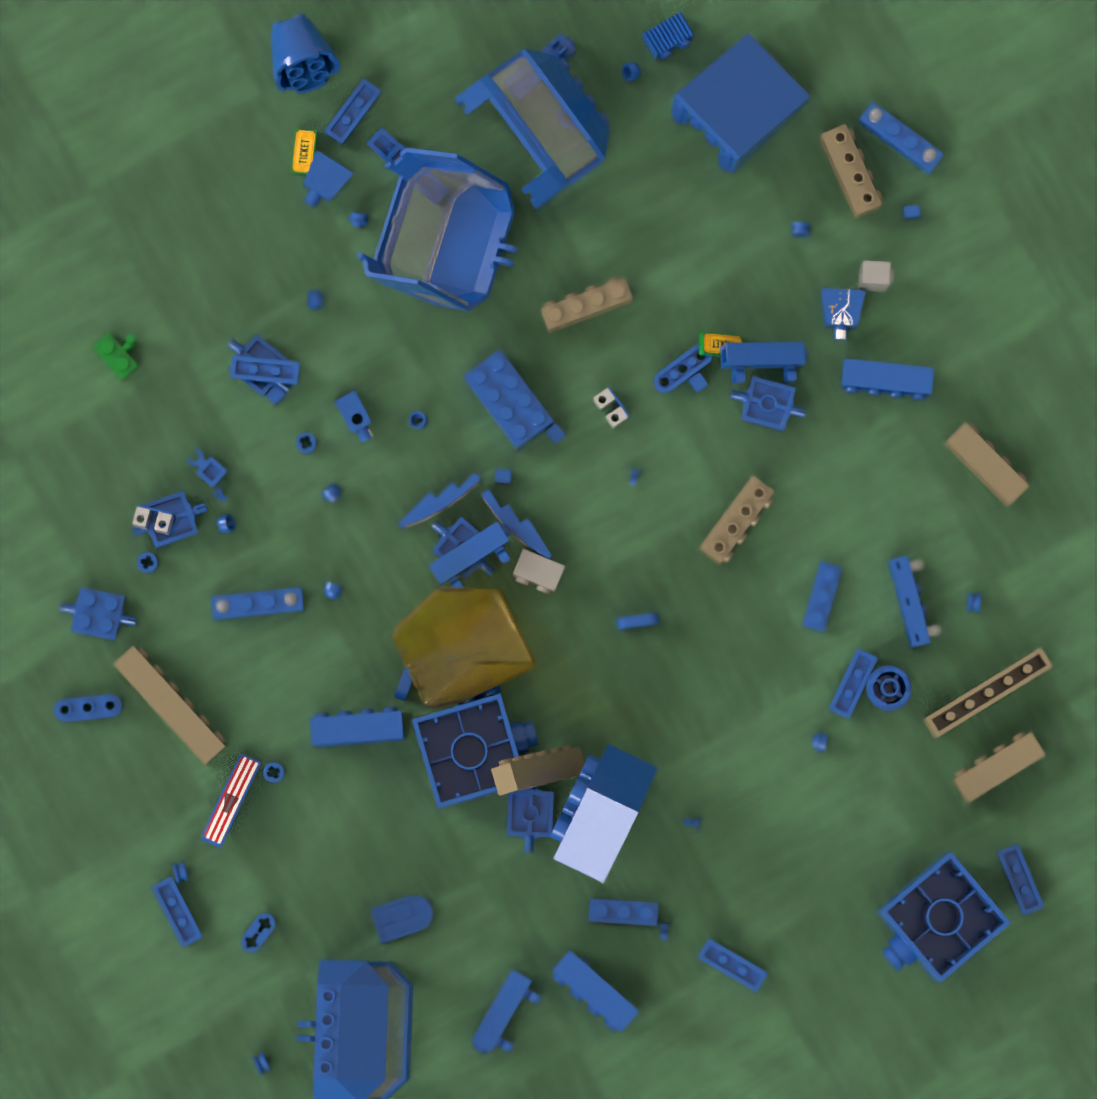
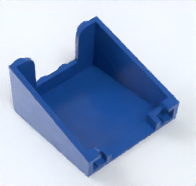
M748 33L674 95L671 117L679 125L690 123L697 131L701 129L706 135L705 139L713 147L716 145L720 149L718 165L725 172L730 171L734 174L809 102L811 96Z

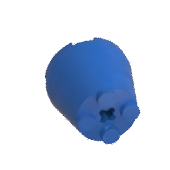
M298 14L292 19L284 22L278 21L272 25L273 30L270 37L273 78L280 91L296 90L297 94L310 92L328 83L327 79L333 73L339 72L340 63L336 53L314 23L306 18L305 14Z

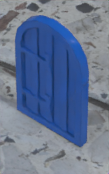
M418 895L405 896L404 898L370 909L381 944L412 933H418L430 924L433 916L432 906L429 901Z

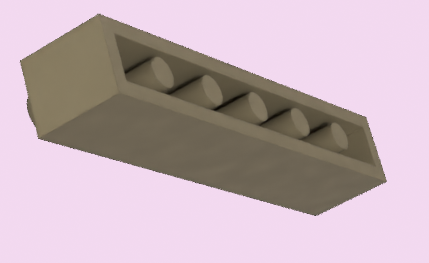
M132 646L113 665L203 764L207 766L227 748L223 744L226 739L218 731L213 733L208 726L211 723L203 714L198 716L193 711L195 705L187 697L183 700L179 696L178 692L180 689L172 680L168 683L162 677L165 673L157 664L152 666L147 659L150 656L142 647L137 650L136 647Z
M1040 647L922 720L933 738H938L1053 666Z
M570 745L499 761V766L492 768L491 771L498 795L501 796L579 776L585 763L580 747L571 748Z

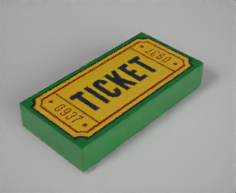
M295 128L291 174L307 175L316 153L318 131Z
M700 332L699 355L721 357L720 346L726 343H743V335Z

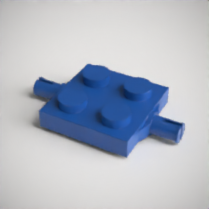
M257 334L244 346L239 344L234 338L227 345L237 353L236 356L290 361ZM242 380L263 398L275 385H278L286 393L293 386L291 384L283 385L281 383Z
M752 376L746 393L733 389L730 399L743 401L741 421L782 432L785 431L787 420L791 415L804 418L806 409L794 406L795 387Z
M180 491L143 504V506L174 514L169 535L157 533L154 530L158 516L155 513L151 515L148 530L132 527V531L135 537L148 532L157 549L199 534L195 524V515L207 512L208 510L205 502L192 507L187 501L185 492ZM162 524L160 528H164L166 524Z
M462 517L448 529L437 520L431 528L436 530L441 537L438 544L432 549V552L441 558L480 532ZM485 557L459 575L464 580H467L474 571L480 568L490 577L496 569L486 562L487 557Z
M80 587L75 605L63 602L60 604L59 612L71 613L73 616L72 633L116 641L118 630L122 624L136 626L137 617L124 615L123 607L126 597L123 595Z
M533 787L508 794L507 836H519L525 839L524 852H528V844H530V853H534V839L550 837L552 833L553 791H541Z

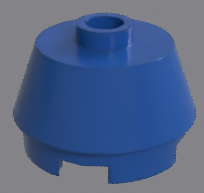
M886 665L872 672L868 678L866 690L870 701L876 707L892 711L903 707L911 696L912 685L910 678L902 669Z

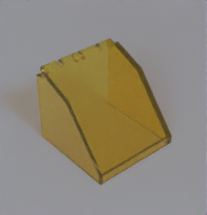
M437 588L394 628V631L397 633L392 635L398 651H406L400 652V656L407 670H410L409 675L416 689H424L418 691L424 706L431 705L432 709L471 699L532 670L537 665L500 589Z

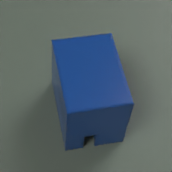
M920 205L904 206L903 219H919L921 216Z
M700 372L688 379L696 394L708 387Z
M275 385L265 397L276 406L286 396V393Z
M556 423L546 431L547 436L555 444H558L566 437V434Z
M496 469L495 483L510 485L512 470Z

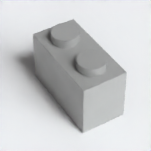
M863 261L859 268L858 290L885 293L888 286H891V282L894 280V269H890L891 262Z
M523 549L513 576L517 577L516 582L526 586L529 583L537 586L536 590L549 595L550 591L555 593L565 566Z

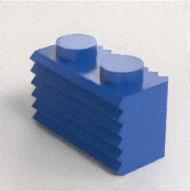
M679 12L644 32L642 39L656 61L659 58L661 60L669 58L673 55L672 51L678 47L684 49L693 43L691 40L694 39L695 34L683 14Z

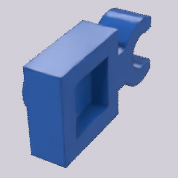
M196 449L195 452L200 456L199 460L192 461L188 457L187 461L191 466L199 467L200 469L196 474L214 488L228 471L212 456L206 461L202 451Z

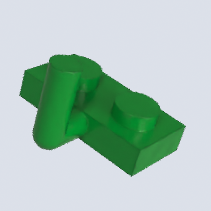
M108 332L92 346L121 381H124L139 368L138 364L128 354L137 344V340L132 334L126 336V342L121 346Z

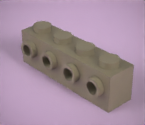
M846 124L821 134L819 140L854 218H860L880 209L882 206L881 202L883 201L882 194L879 189L875 190L872 183L874 181L873 174L870 169L865 168L863 163L865 157L862 150L856 148L854 143L856 138L851 128L848 129Z
M614 277L607 280L606 285L600 287L598 284L592 285L585 289L586 292L579 295L577 292L566 295L563 301L556 302V300H552L543 304L544 308H541L540 314L548 334L632 303L633 297L625 277L622 279Z
M965 422L944 445L1006 507H1009L1029 487L1027 484L1028 479L1021 472L1018 471L1016 473L1011 468L1012 463L1005 456L1002 455L1000 457L995 452L996 447L989 440L984 441L979 436L980 431L973 424L968 425Z
M752 476L698 550L718 565H721L723 561L728 563L734 555L732 548L736 543L742 544L748 536L745 533L750 525L754 528L760 520L761 516L758 513L763 507L768 509L774 501L772 495L775 491L755 476Z
M1022 731L1012 738L1013 743L1008 746L1003 743L993 749L995 754L987 758L986 755H983L974 761V767L969 770L967 767H964L954 773L956 778L952 782L965 803L973 801L1046 756L1032 732L1025 734Z

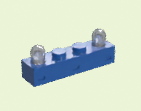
M873 101L858 121L860 125L928 175L931 174L944 156L943 152Z
M908 555L890 559L888 565L910 648L928 645L931 643V638L941 635L942 628L939 624L926 626L924 619L927 616L924 603L920 604L918 595L921 594L919 582L914 581L913 573L922 571L925 563L920 558L909 560Z
M302 587L211 597L214 621L305 611Z

